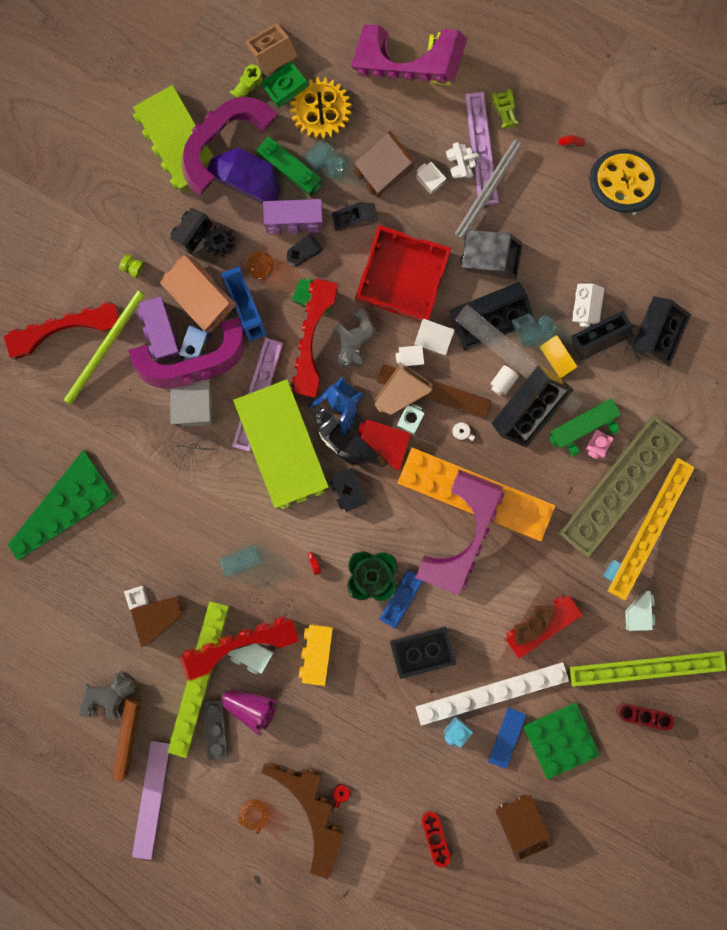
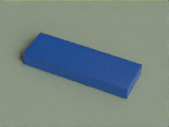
M407 570L396 589L394 597L389 600L379 617V620L395 629L423 583L422 580L416 578L415 573Z
M507 707L488 759L489 763L507 769L526 717L525 713Z

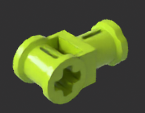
M248 65L244 70V74L239 79V84L229 93L234 98L246 97L249 91L252 92L263 81L260 68L256 65Z
M509 88L505 92L498 94L491 93L493 106L497 115H501L502 128L509 129L518 125V120L515 119L513 112L515 105L511 89Z

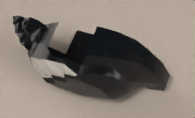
M317 404L316 422L319 425V435L329 449L353 466L371 463L384 467L388 464L359 438L358 429L360 423H364L365 420L355 413L354 422L351 424L350 430L347 431L345 436H342L339 421Z

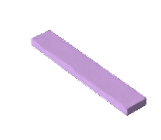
M484 92L465 94L472 153L479 154V158L475 160L476 167H474L478 196L494 172ZM496 188L485 206L498 204Z
M265 337L248 394L271 386L283 348V342ZM240 419L232 447L251 452L252 448Z
M151 740L132 857L152 859L169 753L167 752L170 743Z

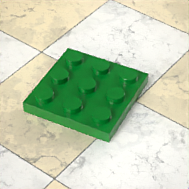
M576 702L523 725L547 780L600 756Z

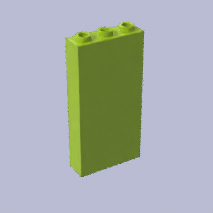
M288 380L234 399V404L274 508L279 507L282 510L290 507V502L297 500V503L308 500V495L315 493V496L326 493L325 489L329 488Z

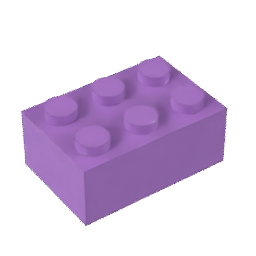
M321 199L263 201L264 226L266 232H270L271 235H279L284 231H289V234H299L300 231L318 233L319 230H323Z
M161 296L140 302V309H137L140 320L146 326L143 327L146 339L148 338V341L151 342V345L148 346L151 356L160 363L181 357L179 355L180 347L166 302Z

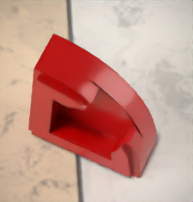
M574 135L558 138V145L567 147V145L574 144L576 147L585 146V139Z

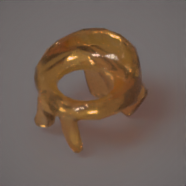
M251 799L242 804L237 819L245 828L256 830V834H259L261 828L270 823L267 819L269 812L261 801ZM258 809L262 813V819L255 824L248 822V813Z

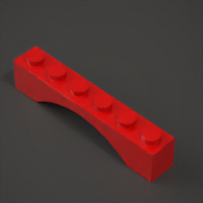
M316 278L314 282L310 283L309 293L312 295L311 300L307 301L305 308L308 316L307 320H303L302 324L304 337L303 339L300 338L298 350H301L300 358L297 357L294 368L297 369V374L293 376L291 387L294 388L293 393L311 397L318 395L321 375L314 361L313 336L321 316L336 302L338 282Z
M105 302L96 309L89 307L81 310L82 313H68L63 315L64 318L58 320L51 318L45 320V324H31L26 326L27 329L21 331L19 329L10 330L7 335H4L9 357L15 360L32 355L45 339L64 329L86 327L104 333L110 332L120 317L118 308L115 303Z
M285 616L277 617L274 619L275 622L270 624L267 622L261 623L256 626V629H244L238 632L239 635L233 637L228 635L220 638V642L214 644L213 642L203 644L200 649L195 650L192 648L184 651V654L179 656L185 678L192 681L208 675L223 656L240 646L264 643L282 648L299 642L293 620L285 618Z

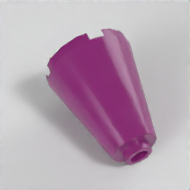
M234 689L229 690V692L226 691L221 699L225 709L259 736L263 734L260 732L262 728L266 730L271 723L276 711L273 709V706L278 703L273 698Z

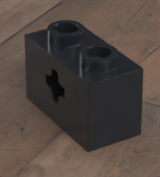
M353 468L331 476L332 481L329 483L333 493L338 492L340 498L337 499L341 510L345 509L348 512L367 504ZM346 485L348 486V488L353 489L350 492V496H347V494H342V491H344V486Z

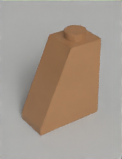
M400 363L375 398L374 405L380 412L392 415L430 393L433 383Z

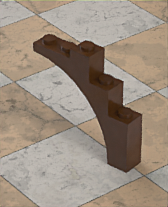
M273 762L265 763L261 773L277 780L288 788L298 799L307 814L314 840V855L310 873L329 879L344 831L337 825H326L333 806L330 799L319 795V798L315 797L322 774H319L318 769L308 767V769H303L302 775H298V771L287 768V770L280 768L279 764Z

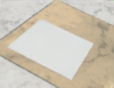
M423 319L414 345H422L423 348L446 355L454 329Z

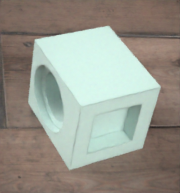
M415 404L407 405L397 427L414 435L424 415V412H421L422 408ZM409 413L415 414L417 417L416 422H407L406 415Z

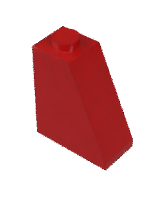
M368 419L364 423L361 422L358 429L359 438L380 455L393 470H400L411 433Z

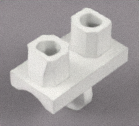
M454 143L453 148L446 151L449 161L457 160L458 166L451 168L453 178L464 177L469 179L474 177L472 168L476 167L475 160L479 158V154L472 153L471 148L466 149L465 144Z

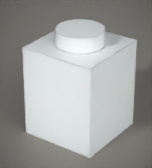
M432 162L428 165L424 163L417 170L416 179L431 195L446 182V177Z
M422 345L399 347V353H396V363H402L408 368L423 367Z

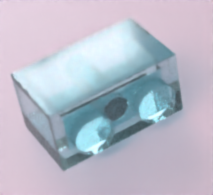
M255 544L218 559L225 577L263 562Z

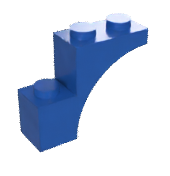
M238 266L221 273L232 300L237 304L235 308L249 342L266 336V330L240 267Z

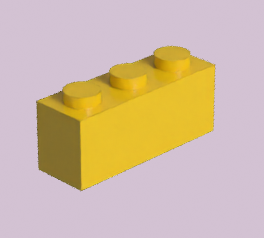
M310 624L309 628H305L304 639L307 640V647H303L301 659H305L304 667L300 666L299 678H302V683L325 686L333 627Z

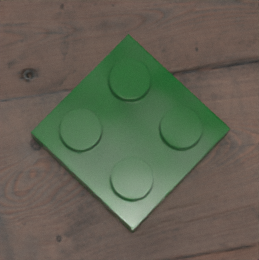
M289 61L260 82L278 108L309 87L308 82L292 61Z

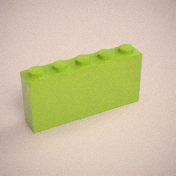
M171 85L133 106L135 113L132 115L137 124L142 123L144 127L142 133L147 141L151 139L154 144L151 148L156 157L160 156L163 162L160 164L165 173L170 172L172 176L170 182L174 189L179 188L182 193L190 189L182 173L181 158L185 144L196 125L175 88ZM208 146L200 152L201 163L206 169L213 157Z

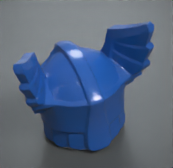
M341 377L339 381L332 384L324 393L315 398L308 407L311 408L327 399L333 411L343 413L339 422L342 436H345L354 422L355 413L357 412L356 406L364 395L350 386L344 377Z

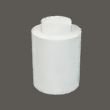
M503 365L490 383L492 386L491 390L499 396L501 394L506 395L519 375Z

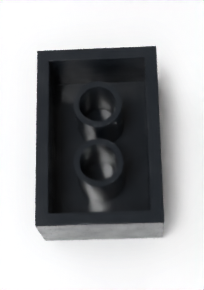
M446 626L390 640L399 679L456 665Z

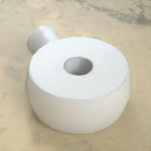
M459 422L453 427V435L458 440L468 438L473 441L476 437L470 433V427L464 422Z

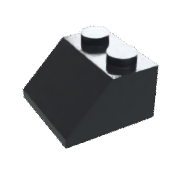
M191 207L189 211L183 214L182 222L179 226H175L170 233V240L190 255L193 254L203 240L204 235L208 233L207 230L213 226L205 213Z

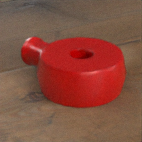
M308 553L309 563L314 575L321 574L322 571L314 553Z
M339 784L334 787L332 794L336 801L333 806L339 808L342 802H346L350 798L351 791L347 785Z

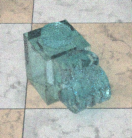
M321 140L304 154V160L316 173L324 166H328L330 177L335 179L341 177L343 168L346 166V163L340 156L336 158L332 152L334 150L327 142L324 144Z
M530 313L512 320L517 339L523 347L532 346L540 341L541 338H551L556 329V324L549 316H542L539 319V324H536Z

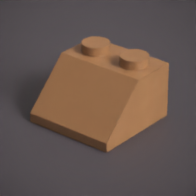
M277 23L245 41L247 48L265 75L276 71L278 67L287 64L298 56L289 36Z

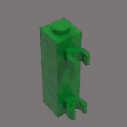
M269 136L256 150L260 158L272 164L276 171L309 197L312 194L316 195L322 188V180L318 175Z
M611 398L549 432L550 437L548 438L552 446H557L558 449L566 445L568 452L573 457L580 453L573 441L606 423L611 435L619 432L620 429L614 418L621 414Z

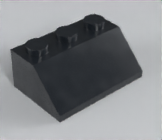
M653 296L632 349L644 357L670 367L691 314L671 299Z

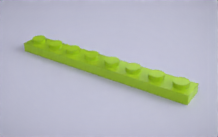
M724 651L569 667L572 687L726 671Z

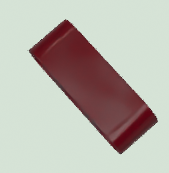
M621 703L616 709L617 716L625 722L664 731L672 729L675 724L673 716L664 711L629 703ZM629 707L631 710L630 715L623 717L622 710ZM643 712H648L650 717L647 721L643 722L641 715ZM663 716L668 717V723L665 726L660 724V719Z

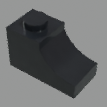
M358 202L332 212L335 231L364 227L378 222L375 203Z

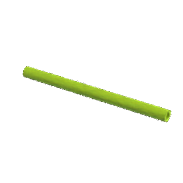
M137 290L64 398L66 403L73 404L138 308L139 303L146 296L143 292Z

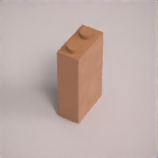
M181 256L177 259L176 265L164 274L160 284L203 331L213 332L237 304L192 256Z

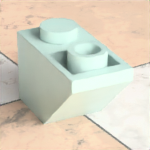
M643 591L625 610L626 630H653L652 626L655 625V615L652 614L651 606H654V595H651V591Z
M256 643L234 649L228 655L231 656V661L238 665L242 662L248 666L247 670L257 675L258 672L262 674L274 652Z

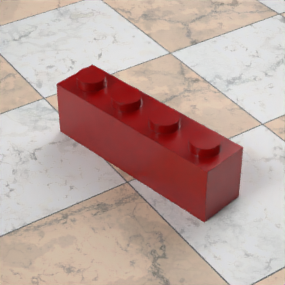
M561 595L554 600L552 620L548 628L535 640L515 645V627L506 633L507 637L504 640L518 659L582 616V613L570 596L564 597Z

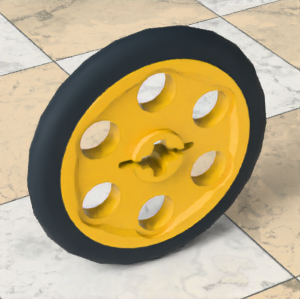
M617 149L602 155L594 163L590 172V187L595 197L604 206L617 212L634 213L650 206L660 193L661 177L656 165L647 156L635 150ZM633 162L636 167L628 168L625 163ZM614 165L617 167V170L612 172L608 170L607 166ZM623 175H624L625 180H626V181H629V182H628V185H627V183H625V181H622ZM639 175H647L649 180L642 181L639 179ZM608 180L612 183V186L605 187L602 182ZM640 190L643 192L644 196L637 197L635 196L634 191ZM622 193L625 199L618 200L615 194Z

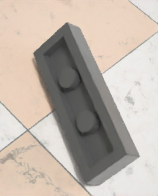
M221 699L203 701L208 760L228 758L223 702Z

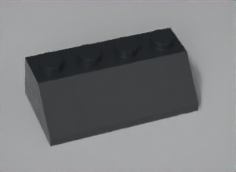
M520 282L449 310L453 326L464 351L535 323L528 295Z
M538 365L491 424L502 438L527 448L574 389L552 371Z

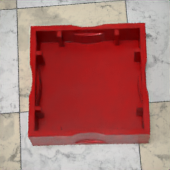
M378 225L370 249L369 259L357 289L355 301L420 322L423 319L429 320L451 248L428 240L412 238L403 232Z

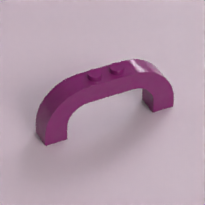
M250 97L234 98L223 103L215 111L211 110L205 116V121L202 124L198 123L192 129L193 133L188 138L183 150L181 169L189 187L200 196L213 183L214 176L201 163L200 152L229 123L236 120L248 121L263 133L275 121L278 113L266 103Z
M236 318L221 323L224 341L220 348L212 353L172 365H160L151 359L148 347L144 345L128 350L137 375L144 382L164 389L188 386L194 382L208 380L225 373L239 361L244 351L245 338L240 319Z

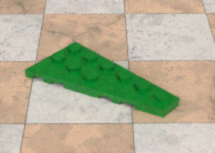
M82 450L7 544L17 561H20L115 498L85 450Z

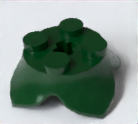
M361 551L352 554L348 563L350 578L347 583L350 597L357 600L373 598L382 602L392 599L396 592L394 575L397 572V562L395 557L386 552L370 554ZM369 571L372 573L377 572L376 581H369L367 579Z

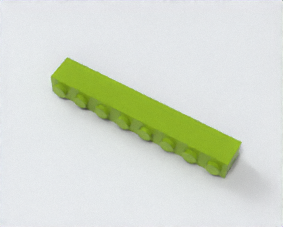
M209 601L196 650L202 648V645L205 643L213 642L214 644L220 642L230 608L229 605ZM212 670L206 676L192 681L187 680L167 753L185 758L189 755Z

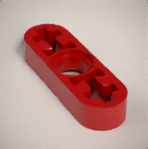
M426 811L422 815L421 820L434 864L437 867L443 868L450 863V855L438 815L434 811ZM431 815L432 818H436L433 824L434 828L439 827V830H431L429 822L425 823L428 819L427 816ZM433 834L441 836L439 844L431 843L430 838ZM441 848L442 855L447 856L444 858L443 863L440 860H436L439 857L438 851H433V849Z

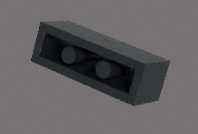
M621 311L572 335L571 338L573 347L582 361L632 337L633 331L630 321L624 311Z

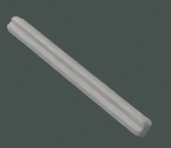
M517 140L512 142L456 230L455 235L464 239L522 148V143Z

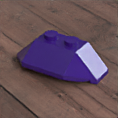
M241 148L212 157L207 167V170L214 176L215 181L263 204V201H277L281 192L274 166Z

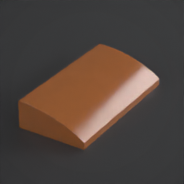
M127 697L125 699L112 777L120 782H123L128 777L141 700Z

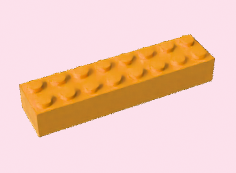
M411 448L398 480V485L474 515L469 505L461 497L451 492L452 485L460 469L503 486L502 493H504L501 504L496 505L494 510L497 511V514L491 523L538 542L542 541L556 505Z

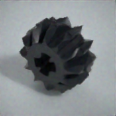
M214 225L215 231L209 228L207 231L210 235H204V239L208 241L203 243L204 247H208L207 252H213L214 257H217L219 252L221 257H225L224 251L231 254L229 247L235 248V244L232 241L236 239L235 236L231 235L232 230L228 229L225 231V225H222L220 230L217 225ZM220 238H222L223 242H220L219 245H217L215 240H219Z

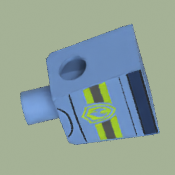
M196 325L189 326L179 355L184 356L182 361L203 356L213 332L203 331L201 327ZM192 346L195 348V353L191 352Z

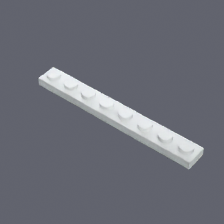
M561 662L415 707L422 726L565 683L569 680L564 663Z

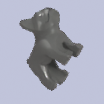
M362 308L354 313V318L360 322V327L347 330L342 324H339L333 329V334L338 336L341 342V351L337 359L342 367L348 368L354 365L362 367L364 361L360 356V348L374 335L378 336L380 334L375 329L368 313Z
M123 671L115 674L114 682L108 687L85 684V693L80 704V716L90 717L94 715L93 706L97 703L106 707L107 719H117L121 716L118 709L120 704L126 697L135 693L136 684L132 679L125 677Z

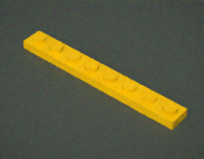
M679 458L675 460L607 592L623 601L627 599L695 467Z

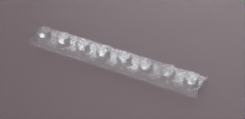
M466 305L455 318V321L526 379L540 365L470 306ZM572 392L561 407L573 416L584 400Z

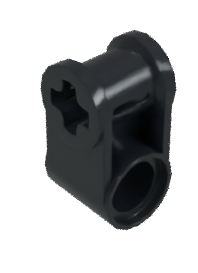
M311 233L287 251V262L292 267H298L318 255L323 248ZM293 253L298 255V260L295 258L291 259Z

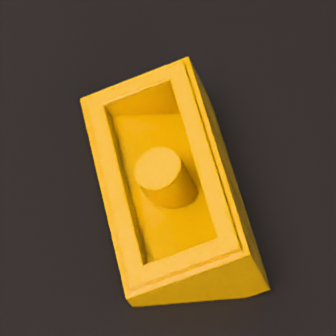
M557 335L540 346V349L559 378L577 368V365Z

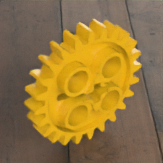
M317 77L316 83H313L309 79V87L293 97L295 101L290 102V105L294 107L290 109V114H296L292 117V121H298L295 127L299 128L302 126L301 133L308 131L307 137L309 138L314 134L315 140H317L319 135L325 140L326 134L332 138V132L339 135L338 128L345 129L343 122L349 123V119L346 116H351V111L347 110L351 108V104L346 103L350 100V97L344 96L346 90L340 91L341 84L334 86V80L327 83V78H324L323 82H320L319 77ZM318 93H321L324 118L323 125L320 124L317 95ZM327 95H331L334 97V100L327 102L324 98ZM308 97L315 98V102L312 104L306 103L305 100ZM328 114H334L336 118L330 121L326 118V116ZM313 115L317 117V120L309 122L307 118Z

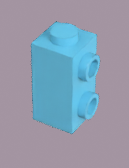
M456 716L443 730L445 740L451 746L455 747L457 745L460 748L473 733Z

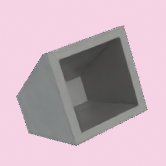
M211 379L197 381L188 386L170 388L171 425L174 427L213 425Z

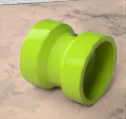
M126 253L121 260L119 270L124 273L128 272L132 277L138 278L145 262L140 259L136 260L132 255Z

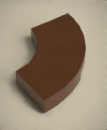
M534 605L533 613L529 619L515 625L514 644H524L538 638L548 628L553 617L554 606Z

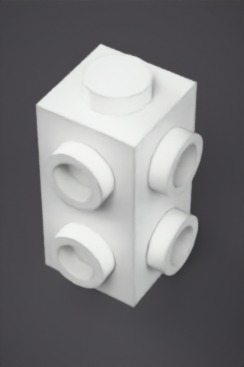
M595 284L577 285L572 321L580 324L579 327L588 328L600 322L604 294L603 287Z

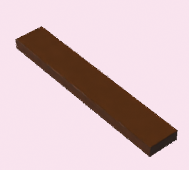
M383 364L377 382L385 385L397 368ZM427 379L433 383L432 390L422 398L484 419L486 418L492 400Z

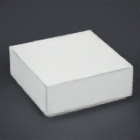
M144 586L124 591L129 610L149 604Z

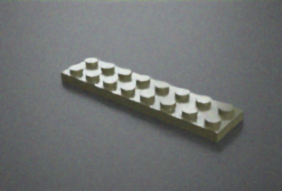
M652 415L557 534L585 557L589 558L684 438L658 417Z

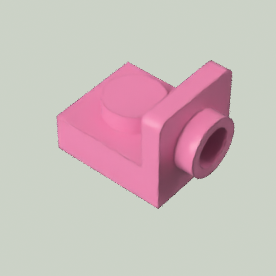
M596 429L585 450L589 452L588 455L596 460L598 458L603 459L613 438Z

